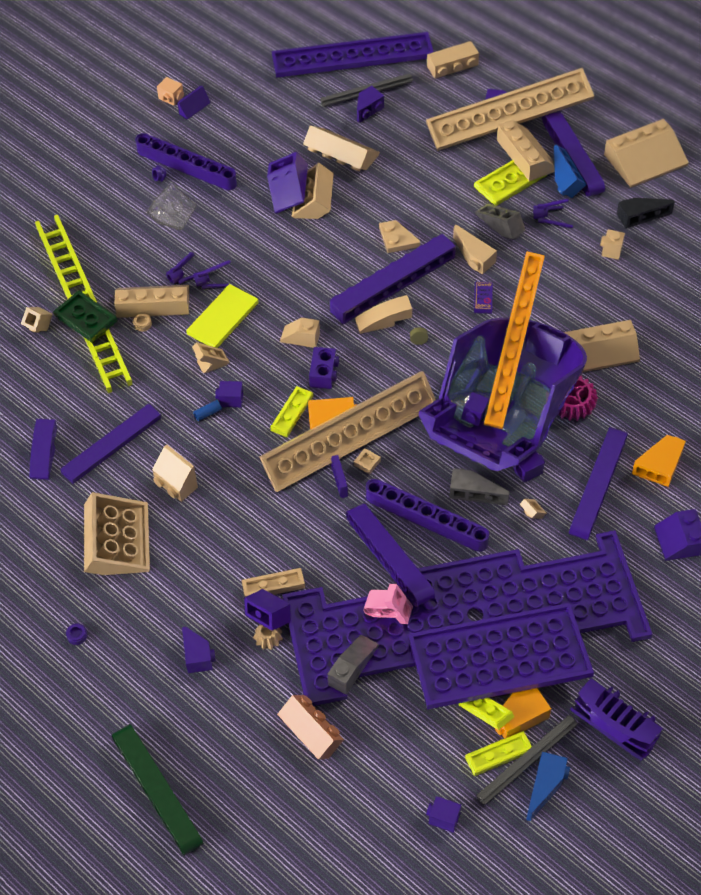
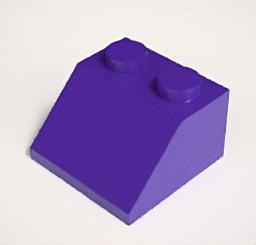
M696 509L675 512L654 525L665 561L701 555V522Z

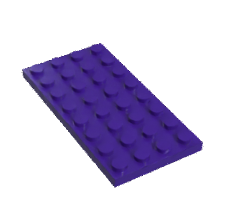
M570 603L408 634L427 710L594 676V671Z

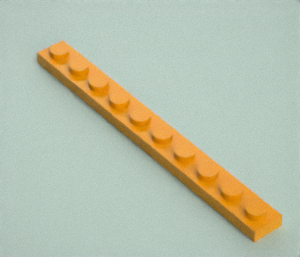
M526 252L484 421L486 426L498 429L503 428L544 255Z

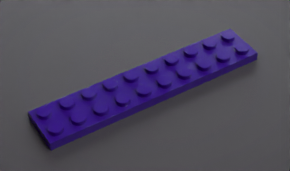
M428 32L271 51L276 78L427 59V54L434 52Z

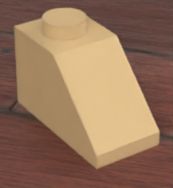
M300 318L286 325L280 342L312 348L316 347L320 336L319 320Z

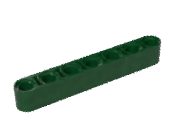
M128 724L111 734L117 748L182 854L185 856L203 845L201 836L132 725Z

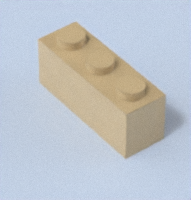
M471 41L427 54V68L435 79L478 66L479 52Z

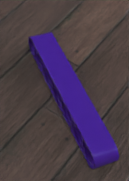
M561 111L542 116L543 125L553 142L567 151L587 184L582 189L585 195L589 197L605 192V183Z
M145 133L138 134L135 138L137 152L143 157L225 190H233L237 186L236 171L229 166Z
M609 427L569 530L570 535L589 540L626 443L627 432Z
M371 479L366 483V499L369 503L472 550L482 552L487 549L489 543V531L487 528L381 480Z
M363 503L346 511V518L349 524L415 607L435 598V592L430 583L366 504Z

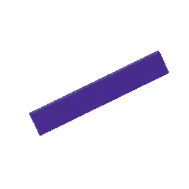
M148 403L60 469L61 473L74 484L161 419V414Z

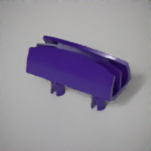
M591 678L578 692L580 696L575 699L577 705L571 707L570 710L640 761L644 760L654 748L663 728L655 723L654 715L646 718L649 712H644L642 715L639 711L634 710L632 706L624 703L622 699H619V690L612 693L614 687H609L606 690L605 687Z

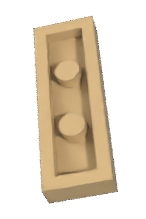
M301 568L241 580L245 597L261 589L273 595L305 589Z

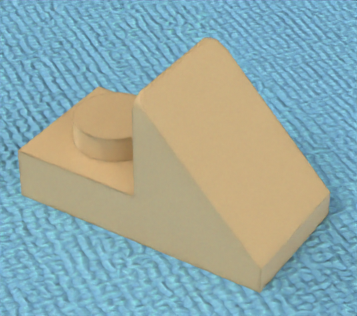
M198 342L192 347L198 359L197 363L203 373H208L229 363L224 351L220 348Z

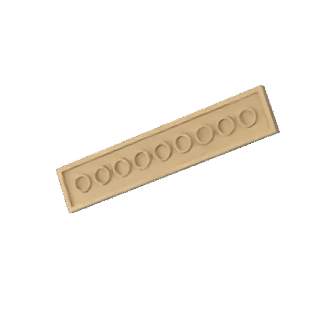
M583 68L426 119V124L435 147L439 151L496 132L499 124L511 120L520 124L594 99V94Z
M420 371L259 456L274 490L278 492L330 464L332 456L338 455L341 458L418 417L419 410L436 400L424 372Z

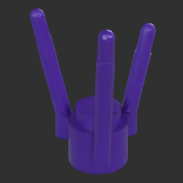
M569 199L533 206V218L538 219V223L573 228L571 224L544 219V217H548V211L563 209V206L554 205L566 203Z
M190 252L176 266L166 272V276L172 284L178 283L181 285L188 280L194 279L193 275L183 278L184 272L181 269L195 255L193 252Z
M228 260L204 271L193 273L197 287L202 286V289L227 287L229 284H207V282H210L208 273L230 264L231 261Z

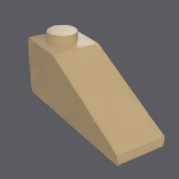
M458 225L454 226L453 239L468 265L473 270L484 274L496 263L497 250Z

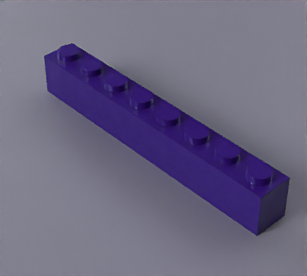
M443 233L432 238L414 251L405 254L397 261L391 262L385 268L376 271L375 274L364 278L358 284L334 296L330 300V312L344 325L454 259L456 246Z

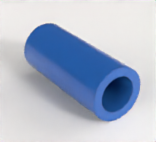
M215 400L193 411L196 420L200 421L222 410L218 400Z

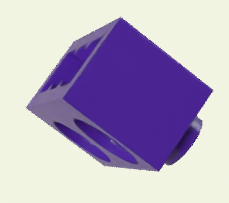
M314 347L309 373L310 387L332 389L333 382L337 380L335 367H339V356H336V349Z

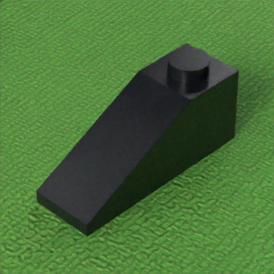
M631 198L618 203L617 216L624 227L629 228L672 214L675 202L671 199Z

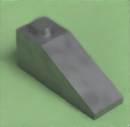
M486 204L475 211V214L501 236L515 239L526 231L520 212L491 204Z
M453 468L450 499L508 505L509 491L474 471Z
M360 635L339 656L328 672V685L347 695L379 644Z

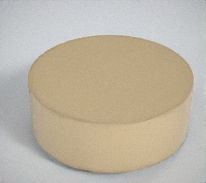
M138 314L133 319L134 328L137 331H147L152 326L151 318L147 314Z

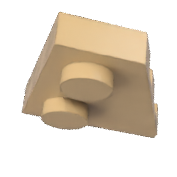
M393 220L379 223V229L387 253L420 246V240L398 221Z

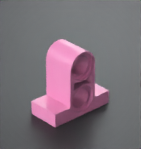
M389 584L388 590L369 591L363 611L371 617L396 618L400 624H408L413 606L397 584Z

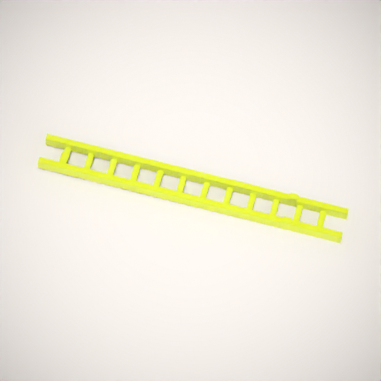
M54 216L58 230L44 233L40 222L36 221L37 231L67 300L72 296L69 288L83 284L85 291H82V293L97 303L59 216ZM59 235L62 236L63 242L49 245L47 239ZM67 247L69 254L55 258L52 251ZM72 259L75 266L60 270L58 263ZM78 272L80 278L65 282L64 275ZM108 329L101 335H106L108 342L94 347L89 340L84 339L106 390L110 393L112 388L108 379L123 375L128 386L133 384L118 347ZM109 348L112 349L113 356L99 360L97 352ZM115 361L118 362L120 369L105 373L104 365Z

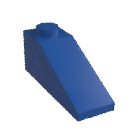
M556 144L554 146L555 182L558 185L557 189L563 196L567 195L573 198L587 184L567 151Z
M542 752L526 820L531 821L560 789L563 779L568 780L570 767L566 766L568 758Z

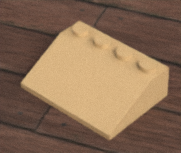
M665 119L606 140L604 156L630 188L689 164L673 129Z
M92 492L84 504V572L99 575L149 572L148 502Z

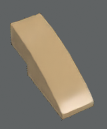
M407 295L376 305L355 318L359 333L395 326V321L412 318V307Z

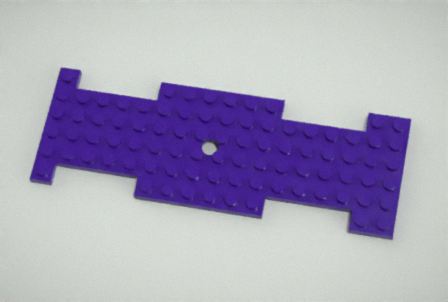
M615 530L596 534L595 539L600 550L598 552L524 566L520 551L516 549L418 568L432 586L435 598L418 607L412 604L413 609L408 624H400L396 618L371 617L364 613L363 610L368 596L326 604L322 587L282 594L283 600L288 602L291 608V622L288 625L303 695L312 701L313 706L348 699L346 694L328 685V672L339 656L360 635L378 643L379 646L359 677L413 667L416 665L408 639L409 633L472 622L467 616L472 609H477V611L483 613V618L481 619L483 620L570 603L580 633L625 624L631 642L650 639L653 634Z

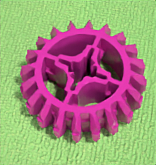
M582 375L579 377L558 414L561 415L562 419L567 417L569 421L572 418L578 421L579 417L585 419L586 415L592 413L598 399L593 383H589L588 379L583 380ZM549 391L546 393L547 401L550 394Z

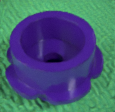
M157 165L156 168L152 169L153 179L163 182L164 178H166V170Z

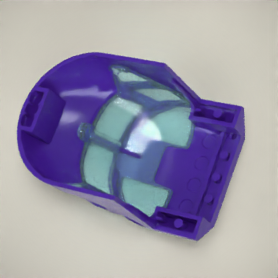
M510 318L486 320L454 338L439 399L419 410L418 414L430 438L437 441L438 444L453 449L454 452L463 454L472 461L479 462L488 469L495 471L517 465L538 450L544 443L552 422L560 413L566 398L577 383L587 361V355L583 347L575 339L556 328L529 320L502 429L484 425L486 413L479 426L461 420V416L472 392L487 397L490 401Z

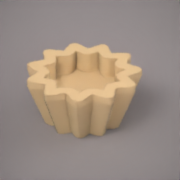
M259 625L255 629L253 638L257 640V646L261 645L262 649L268 647L272 650L273 646H279V641L283 639L281 636L282 630L277 628L271 631L263 625Z

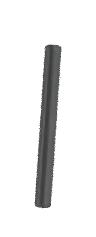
M405 74L322 97L320 99L321 105L326 107L358 98L359 92L371 85L380 92L412 83V75Z
M571 715L563 719L481 790L476 796L478 801L486 805L538 760L542 752H547L576 727V719Z

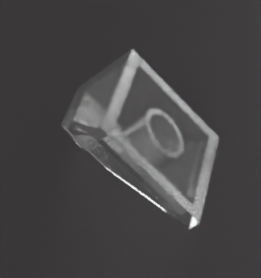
M172 182L152 202L146 213L160 225L182 230L197 205Z

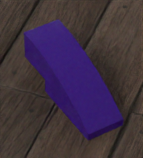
M36 419L31 447L30 479L49 480L55 453L54 443L58 429L55 419Z

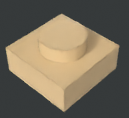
M364 448L354 460V466L371 474L380 463L381 457Z
M524 499L520 503L524 508V513L529 518L542 519L547 514L535 499Z

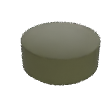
M421 327L414 328L410 332V341L415 345L426 343L428 341L427 330Z

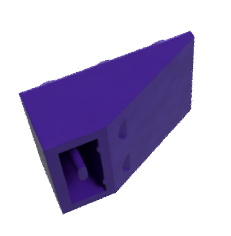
M297 151L268 165L267 177L275 213L304 202L308 163Z

